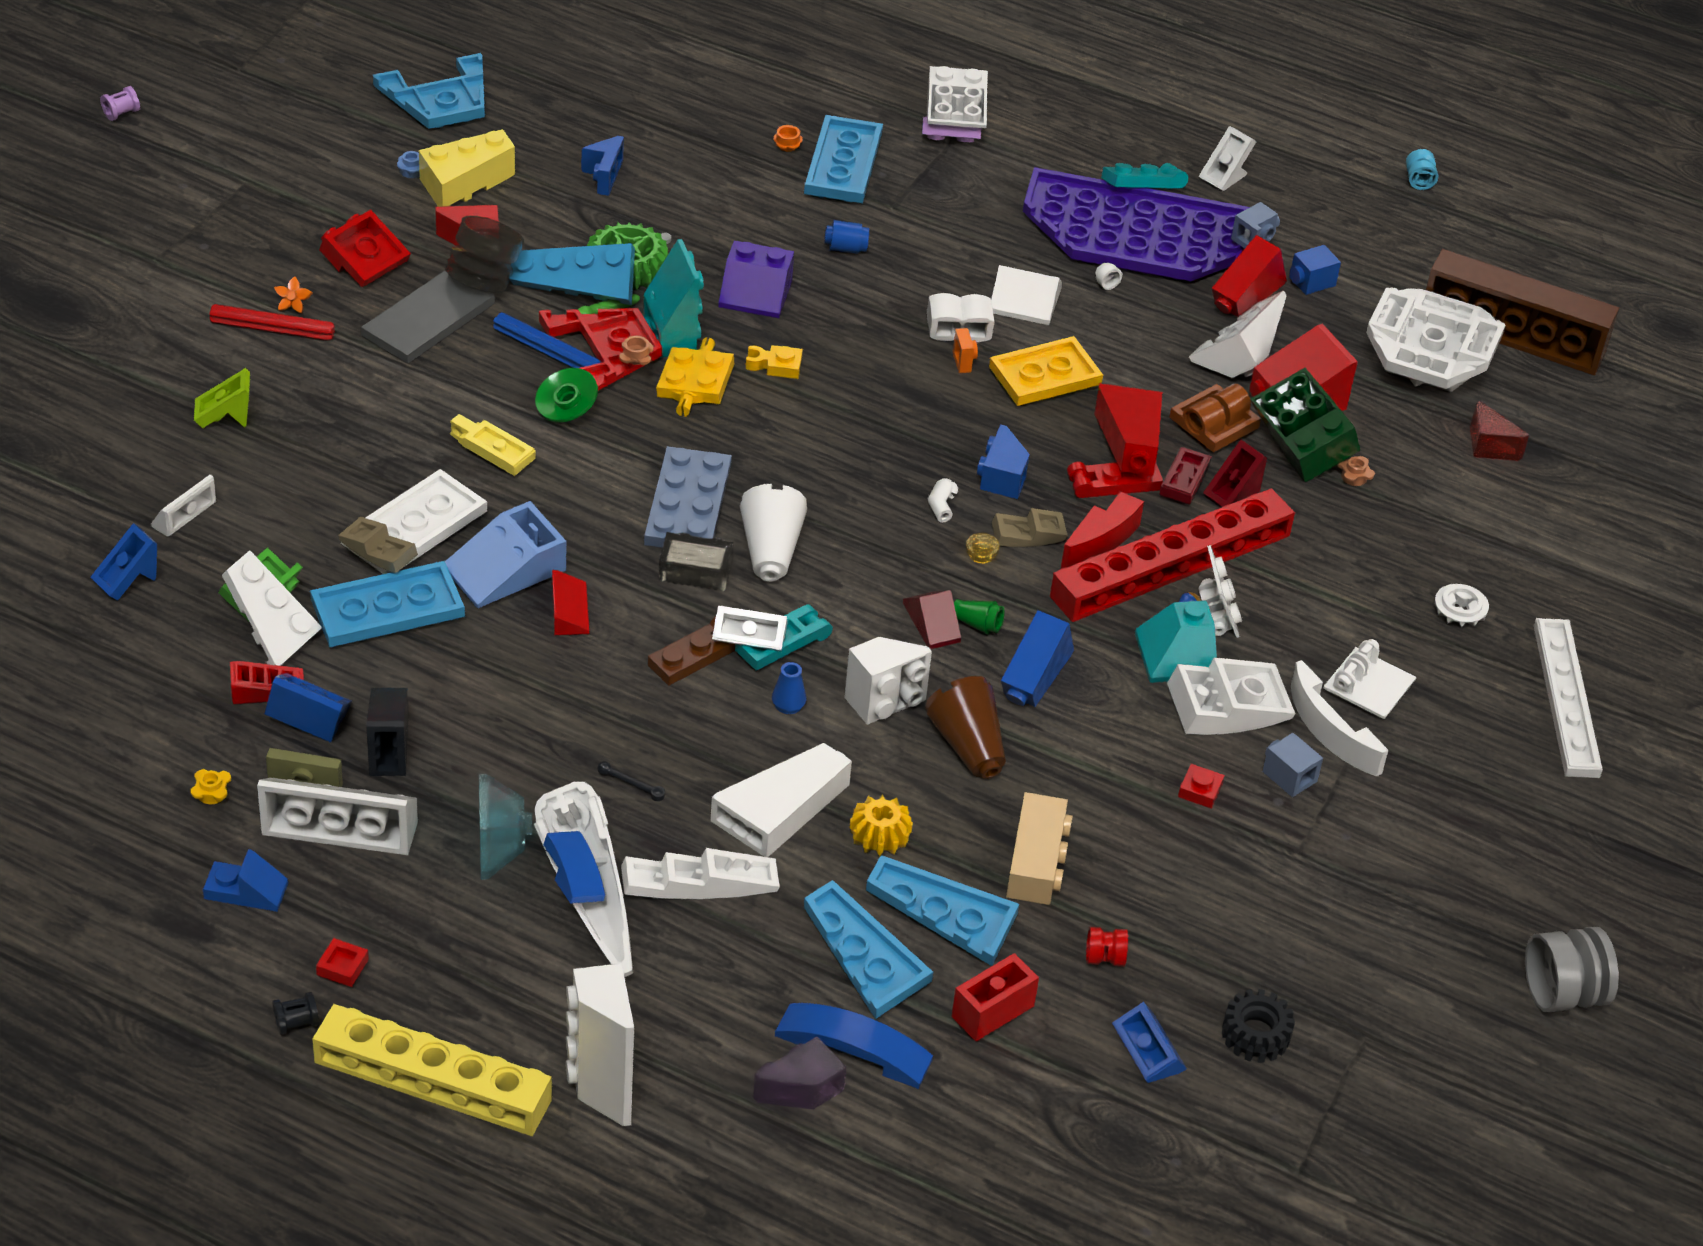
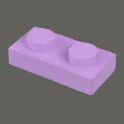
M923 117L922 134L928 135L927 138L944 140L945 136L957 137L956 140L960 142H974V138L981 139L982 128L928 124L927 117Z

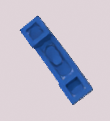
M812 1003L789 1004L775 1031V1037L811 1049L814 1041L879 1064L883 1066L882 1076L919 1089L933 1060L931 1053L897 1030L864 1015L827 1005Z

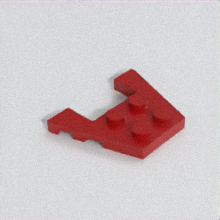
M638 308L598 309V314H581L578 309L567 310V314L551 315V310L539 311V322L546 334L552 337L581 331L597 359L602 362L580 368L593 375L598 385V391L645 366L620 361L619 355L623 353L622 343L628 337L642 336L653 345V351L649 354L651 362L662 356V345Z

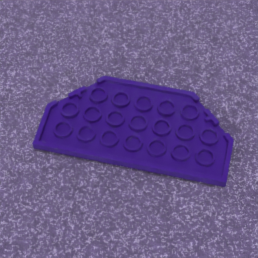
M1034 167L1024 200L1023 212L1071 259L1097 264L1109 262L1117 268L1171 277L1176 280L1193 281L1230 267L1245 249L1233 241L1231 236L1235 215L1250 207L1150 188L1115 187L1101 179Z

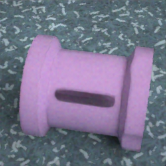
M131 86L125 87L123 91L111 96L104 94L100 97L103 112L110 121L116 120L118 115L140 110L139 99Z

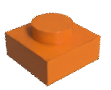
M968 328L955 329L953 356L959 373L971 372L973 359L978 357L976 340H971Z

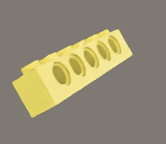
M333 1004L313 1037L314 1063L532 1137L552 1101V1076L546 1075L537 1069H528L507 1062L498 1056L492 1057L471 1050L462 1044H453L435 1038L426 1032H417L399 1026L390 1020H381L363 1014L354 1008H345Z

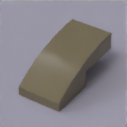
M1031 508L1027 517L996 513L992 520L994 536L998 546H1042L1064 541L1068 536L1061 512Z
M361 516L338 535L340 541L353 552L372 564L395 574L418 555L414 543L389 536L386 524Z

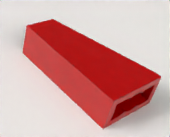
M1099 383L1095 416L1120 470L1154 476L1159 445L1163 392Z

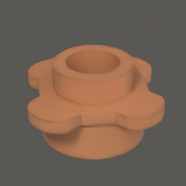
M630 336L622 343L623 353L619 355L620 361L633 365H647L651 362L649 354L653 351V345L646 338Z
M1358 456L1340 462L1338 467L1343 469L1341 475L1343 481L1352 486H1361L1367 480L1373 479L1375 472L1369 468V460L1363 456Z

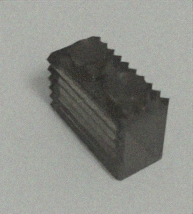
M666 532L659 558V580L661 582H673L674 584L679 582L681 585L686 584L687 586L706 587L707 589L713 588L715 591L717 589L721 591L726 590L733 563L734 542H728L721 538L696 537L685 532L678 534Z

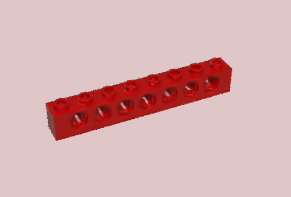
M1272 488L1258 494H1253L1248 498L1227 504L1217 510L1201 514L1181 524L1173 525L1168 529L1144 536L1142 539L1124 546H1118L1111 551L1090 557L1085 561L1054 572L1050 598L1071 622H1075L1211 568L1212 563L1207 547L1209 545L1212 547L1215 558L1222 556L1223 561L1226 562L1287 538L1291 533L1295 512Z

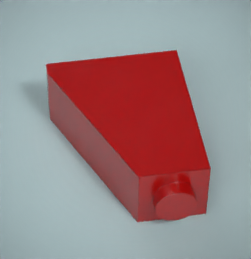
M1256 235L1212 287L1216 307L1225 314L1231 313L1239 317L1256 303L1266 299L1287 282L1281 249Z

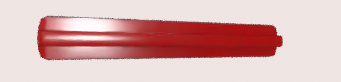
M219 304L212 305L209 313L210 321L217 324L327 341L332 340L335 333L334 323L323 320Z

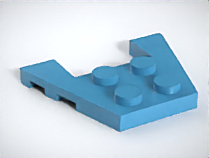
M481 53L456 58V68L461 76L408 87L398 70L373 75L374 87L428 129L485 117L483 59Z

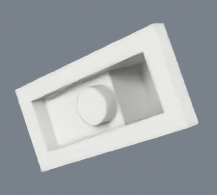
M1229 126L1199 177L1222 191L1226 190L1247 175V172L1241 167L1256 141Z

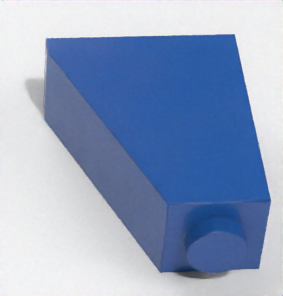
M1037 611L1001 679L1003 692L1008 700L1017 705L1023 706L1026 703L1036 707L1074 652L1070 624L1042 611Z

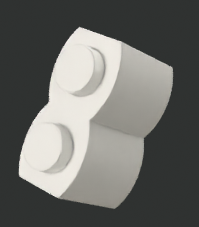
M948 293L929 296L927 320L931 338L940 341L954 340L955 329L968 328L971 340L983 342L992 339L994 316L991 298L978 294L958 297Z

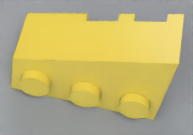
M502 129L419 150L420 181L438 207L450 206L461 199L466 202L472 199V193L481 188L488 190L515 175V146Z

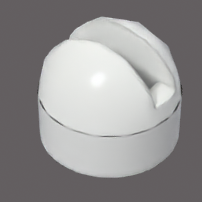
M1109 262L1102 263L1097 267L1096 280L1105 290H1111L1121 282L1122 272L1114 264Z

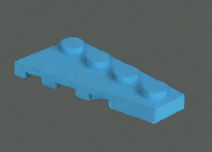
M882 855L867 880L866 891L990 966L993 965L1019 910L1018 903Z
M833 880L804 898V909L875 1019L932 982L933 971Z

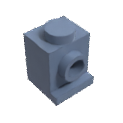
M1262 202L1235 215L1231 239L1243 248H1246L1256 235L1266 241H1270L1275 235L1276 227L1280 224L1278 213Z

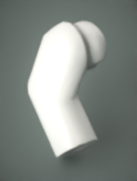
M947 478L937 481L928 497L931 509L937 520L942 523L949 521L953 515L946 502L947 499L954 498L951 494L952 492L958 493L957 484Z

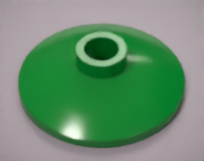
M563 369L553 373L542 382L536 393L535 404L539 413L549 421H571L582 416L592 407L598 395V385L593 375L584 369Z

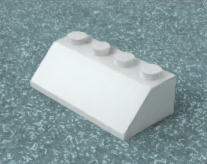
M266 778L258 782L262 835L402 855L409 854L418 823L417 798L299 782L290 779Z
M622 963L573 969V986H566L569 1011H566L569 1035L566 1036L568 1055L566 1074L568 1084L575 1083L577 1097L580 1101L622 1126L631 1125L634 1024Z

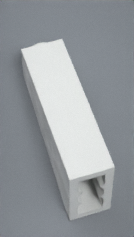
M822 743L717 792L712 796L711 822L762 856L769 857L849 786L852 761L843 753Z

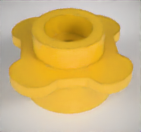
M205 769L195 773L196 784L191 788V795L194 798L199 799L205 804H217L227 797L226 786L231 781L230 773L227 771L218 773L217 771H207Z

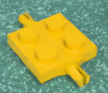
M707 337L704 338L699 350L671 348L656 387L657 397L679 401L676 413L682 416L683 412L684 417L688 416L694 403L720 404L734 366V354L712 351L715 346V341L712 338H709L708 341Z

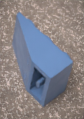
M529 501L500 513L449 557L445 563L455 583L477 608H480L552 577V570L566 571V540L534 504Z

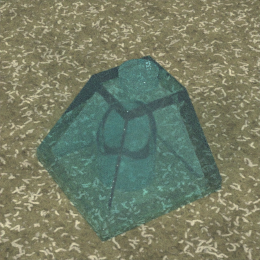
M479 774L481 879H489L525 850V835H532V812L524 813V797L491 776Z

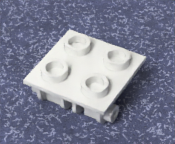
M1209 545L1207 547L1215 579L1208 578L1201 582L1199 586L1201 600H1207L1215 624V636H1221L1226 631L1233 629L1236 638L1240 636L1236 623L1242 622L1237 603L1231 604V600L1236 598L1233 584L1230 578L1224 580L1223 577L1228 575L1222 556L1215 558L1212 547Z
M1369 639L1363 641L1359 648H1354L1327 681L1323 689L1385 719L1416 680V677L1379 659V644L1377 641Z

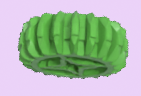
M617 222L616 226L605 225L604 230H596L595 235L590 236L587 246L632 243L635 248L633 288L635 290H638L639 286L648 288L669 254L666 240L662 239L661 233H654L653 227L643 228L642 223L635 226L631 225L630 222L627 225H621Z

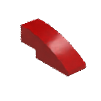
M1120 491L1107 510L1093 506L1064 544L1061 569L1120 546L1140 526L1144 501Z

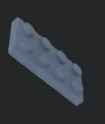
M667 446L644 535V545L711 554L731 468L732 455Z

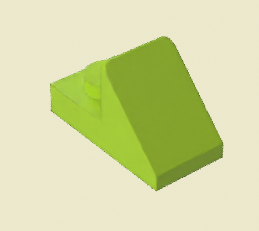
M245 368L195 398L194 421L204 428L214 421L221 420L229 413L243 427H246L250 371Z

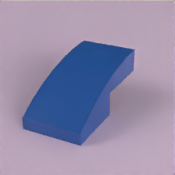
M581 832L547 833L543 846L558 866L555 881L570 904L604 901L605 891L600 872L591 849Z

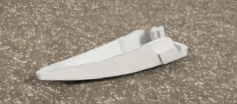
M572 782L544 794L537 801L535 806L536 823H534V826L542 844H544L547 833L580 831L585 838L598 866L605 898L604 901L573 903L610 963H622L624 977L633 974L630 935L623 892L607 828L608 821L600 796L595 793L592 786L585 782ZM546 851V854L557 873L558 866L556 865L550 854Z

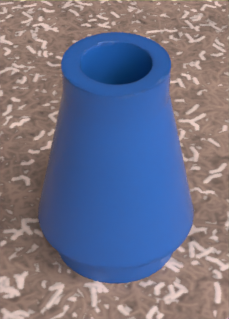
M787 662L781 666V672L772 693V701L776 709L784 714L799 712L807 701L802 679V668L794 662Z

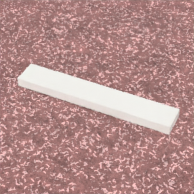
M1536 618L1534 631L1564 774L1567 777L1600 778L1603 769L1570 620Z

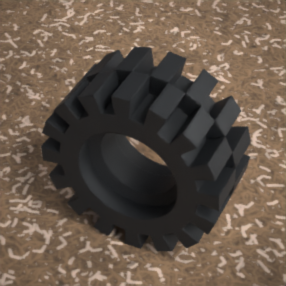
M1252 989L1246 990L1244 996L1240 992L1236 994L1234 1001L1231 999L1228 1003L1222 1025V1038H1226L1225 1045L1228 1048L1234 1046L1233 1053L1236 1056H1239L1242 1052L1245 1053L1244 1060L1251 1062L1252 1056H1257L1258 1063H1264L1266 1056H1268L1270 1061L1276 1060L1278 1054L1282 1056L1286 1052L1295 1025L1292 1008L1286 1009L1288 1003L1284 999L1277 1002L1278 995L1271 992L1270 997L1264 996L1265 990L1258 989L1257 995L1253 994ZM1248 1020L1262 1021L1269 1025L1272 1030L1265 1032L1256 1031L1248 1027L1244 1022Z

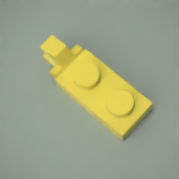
M458 414L450 421V435L457 439L463 447L513 476L517 475L535 460L536 450L486 420H483L481 423H474Z

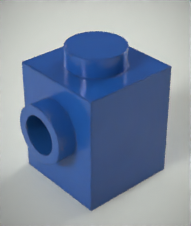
M1325 245L1294 253L1289 277L1305 295L1336 286L1341 262Z

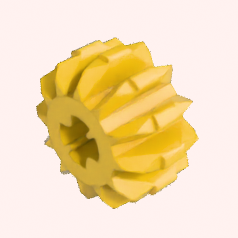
M883 794L878 800L868 796L864 803H857L853 816L850 818V829L853 834L854 844L863 845L865 853L876 850L879 857L883 851L887 850L894 855L898 847H905L912 832L913 822L909 816L908 806H899L897 798L890 801L886 800Z

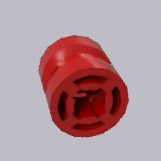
M1089 926L1086 944V963L1099 965L1103 961L1110 962L1113 966L1125 967L1128 951V930L1114 929L1112 932H1106L1101 927Z

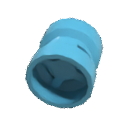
M1418 149L1407 156L1406 168L1411 186L1418 190H1426L1433 187L1438 181V171L1433 153L1426 149Z

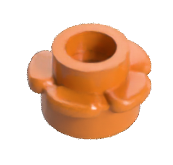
M792 125L779 127L773 138L776 146L786 152L794 151L800 147V143L803 140L800 130Z

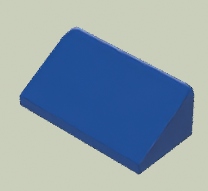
M1144 1002L1112 1022L1148 1083L1179 1074L1187 1069L1156 1016Z

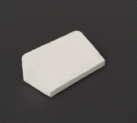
M212 475L207 476L164 507L152 521L151 526L168 537L216 502L214 477Z
M718 606L712 640L781 651L788 624L787 616Z

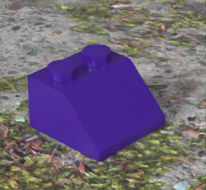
M734 240L726 262L718 307L779 318L792 283L794 251Z

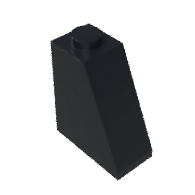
M371 688L366 724L369 776H406L409 715L408 688Z

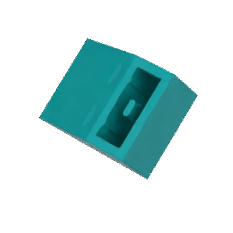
M682 239L676 241L644 293L643 317L662 345V356L660 358L668 357L672 347L697 350V339L701 338L698 315L702 314L699 290H702L704 287L703 276L700 270L696 271L692 251H687Z

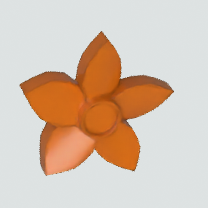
M295 276L289 281L288 288L284 286L274 287L277 294L283 297L278 306L279 311L286 310L292 305L296 312L303 313V303L301 300H307L312 295V292L306 288H300V283Z

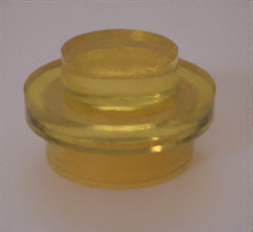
M976 533L967 539L966 550L969 557L977 563H989L999 553V541L990 534Z

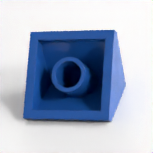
M284 673L275 676L264 714L331 742L346 716L352 700L291 674Z

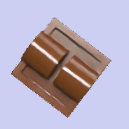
M1215 384L1172 407L1169 417L1213 453L1258 429L1261 418L1250 410V397L1247 391L1239 384H1232L1224 389Z

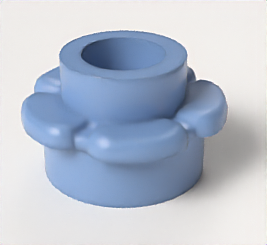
M407 151L398 158L397 167L400 169L401 175L407 178L420 177L418 152Z

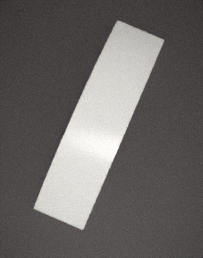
M1302 660L1296 662L1291 682V694L1295 707L1308 729L1327 749L1343 761L1371 775H1381L1388 749L1367 727L1355 732L1320 696L1323 684L1320 678Z

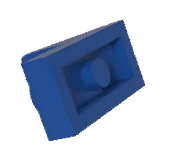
M623 136L606 139L585 146L582 149L581 170L584 173L593 174V181H597V194L609 196L623 163Z
M133 523L90 578L110 597L119 600L139 573L153 581L156 580L157 543L138 525Z
M248 849L242 866L214 861L203 888V895L206 900L278 912L288 886V878L256 852Z

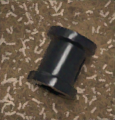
M312 992L305 993L303 998L281 1002L279 999L272 1001L275 1021L280 1035L286 1034L287 1029L308 1024H311L312 1027L319 1026L317 1006Z

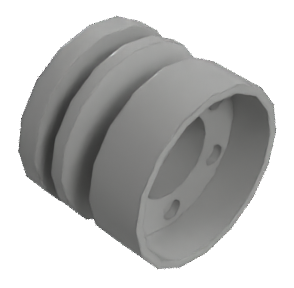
M1586 927L1584 929H1570L1567 934L1563 931L1533 934L1528 940L1525 951L1526 978L1530 993L1536 1005L1543 1012L1572 1010L1576 1005L1586 1008L1593 1005H1609L1615 999L1619 981L1617 957L1613 944L1603 929L1600 927Z

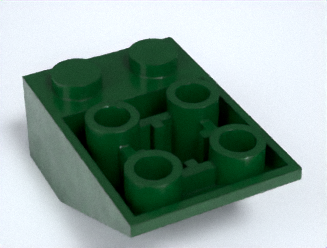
M1306 367L1250 399L1285 457L1305 483L1361 451L1354 425Z

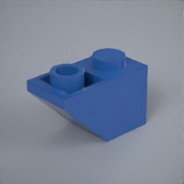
M1000 424L996 436L989 437L986 447L987 457L981 456L978 464L977 475L982 476L980 490L1018 499L1026 480L1030 454L1010 429Z

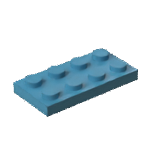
M825 115L806 178L804 194L814 195L819 198L826 197L846 202L863 203L881 140L883 124Z
M445 561L400 570L396 574L391 572L310 590L311 602L329 647L465 617V606Z

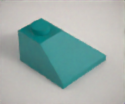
M1207 600L1174 602L1135 629L1136 640L1150 683L1168 682L1177 664L1209 667L1213 658H1217L1215 624Z

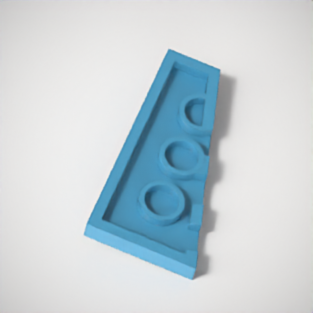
M632 243L512 251L510 280L513 285L551 291V289L561 290L570 295L578 296V294H584L599 300L607 301V299L619 300L622 304L632 305L635 248Z

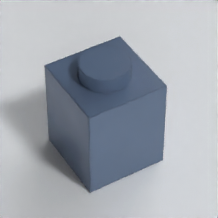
M1291 733L1282 740L1277 739L1266 749V758L1262 772L1291 797L1296 796L1318 781L1323 757L1296 734Z

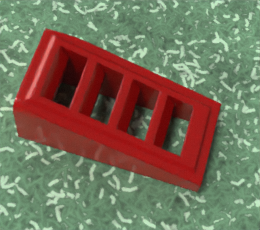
M244 661L230 662L233 704L268 702L275 676L288 673L304 680L303 668Z

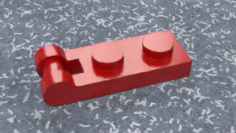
M1073 462L1067 468L1069 479L1074 482L1073 490L1079 498L1118 495L1120 491L1125 494L1158 491L1163 483V478L1157 464H1155L1154 476L1121 471L1117 462L1096 465Z

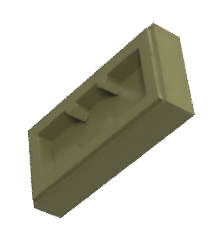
M269 748L266 756L268 778L290 779L299 782L342 787L341 759Z

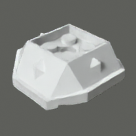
M1386 288L1368 323L1366 333L1385 372L1410 379L1414 386L1426 384L1452 392L1471 377L1487 371L1502 338L1505 324L1500 320H1495L1490 313L1481 307L1427 290L1404 289L1398 291L1397 288Z

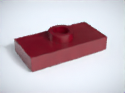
M1181 447L1161 485L1159 495L1191 504L1210 466L1212 456Z

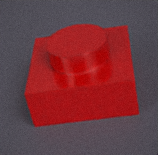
M1191 764L1180 786L1178 797L1212 809L1223 785L1225 775Z
M333 938L316 964V974L352 987L369 960L368 949Z

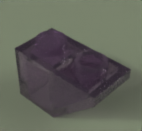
M815 1037L805 1044L796 1045L787 1055L774 1063L768 1062L755 1073L753 1098L758 1103L814 1110L844 1091L847 1067L818 1037Z

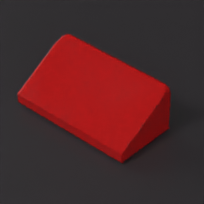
M552 570L554 635L589 634L586 581L558 570Z

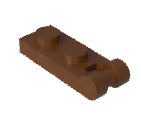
M715 616L710 624L648 656V666L670 686L734 652L735 644L712 640Z

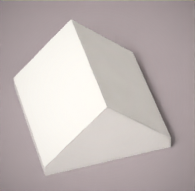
M999 265L991 299L993 314L1049 325L1062 288V282L1058 277Z

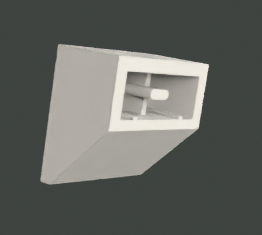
M877 637L850 648L844 698L867 725L880 719H886L892 714L908 707L917 706L926 700L932 651L927 646L883 637Z

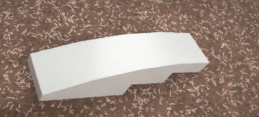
M710 848L705 849L702 857L666 852L661 862L626 856L621 865L625 895L668 899H713L777 892L780 887L775 858Z

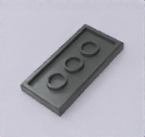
M448 268L361 327V336L408 364L495 304V295Z

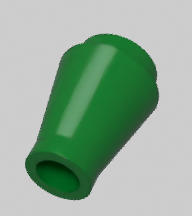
M956 599L954 602L957 620L985 634H990L991 632L998 633L1004 621L1005 610L996 601H964Z

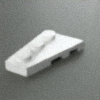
M250 550L222 574L240 612L246 614L254 630L252 635L257 645H262L269 659L266 662L267 664L281 666L322 628Z

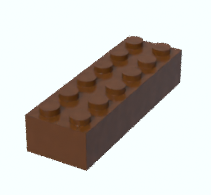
M1445 249L1441 250L1433 264L1426 287L1427 291L1481 307L1490 313L1495 320H1500L1504 323L1505 329L1499 344L1594 376L1605 357L1620 308Z

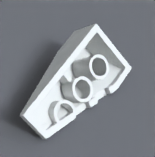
M1279 292L1256 303L1237 318L1238 321L1218 332L1220 336L1215 339L1214 343L1210 339L1200 345L1189 356L1191 362L1231 378L1242 373L1245 377L1252 375L1254 367L1269 356L1285 303V292Z

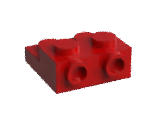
M371 209L362 215H353L339 228L332 227L326 231L321 238L322 243L319 249L338 272L345 269L361 287L368 285L405 263L411 255Z

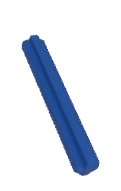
M499 313L493 320L495 330L572 368L602 363L599 359L506 313Z

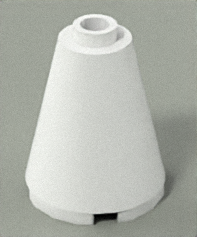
M772 484L752 487L744 492L740 510L753 571L764 581H777L787 574L807 513V501L800 491L783 485V490L772 489Z

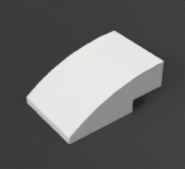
M1213 658L1209 667L1177 664L1167 682L1186 734L1211 735L1244 732L1290 720L1295 715L1274 663Z

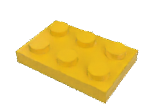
M1074 336L990 357V369L1017 406L1097 386L1099 383H1102L1103 379L1102 372Z

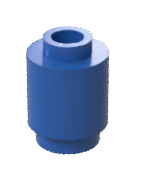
M833 220L832 226L826 225L824 243L829 244V250L858 254L859 251H867L869 228L862 227L860 223Z

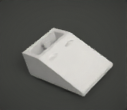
M930 66L927 91V123L986 128L988 71Z

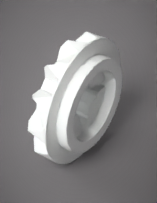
M1450 584L1442 587L1437 592L1434 606L1438 610V616L1447 617L1448 623L1458 622L1461 627L1465 623L1475 626L1478 621H1484L1489 610L1487 598L1479 590L1464 584Z

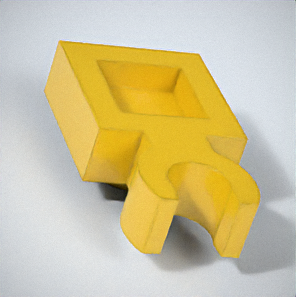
M771 345V350L766 351L759 346H749L745 369L750 371L767 369V375L798 379L803 349Z

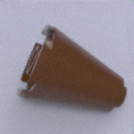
M969 676L951 682L952 689L942 693L940 688L929 697L925 705L927 715L974 776L984 779L992 778L1001 772L1006 762L993 687L982 676Z

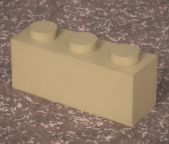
M1025 792L1006 898L1050 905L1052 891L1060 892L1064 870L1057 869L1056 867L1057 863L1065 864L1068 842L1061 841L1062 836L1069 837L1073 815L1066 814L1068 799Z

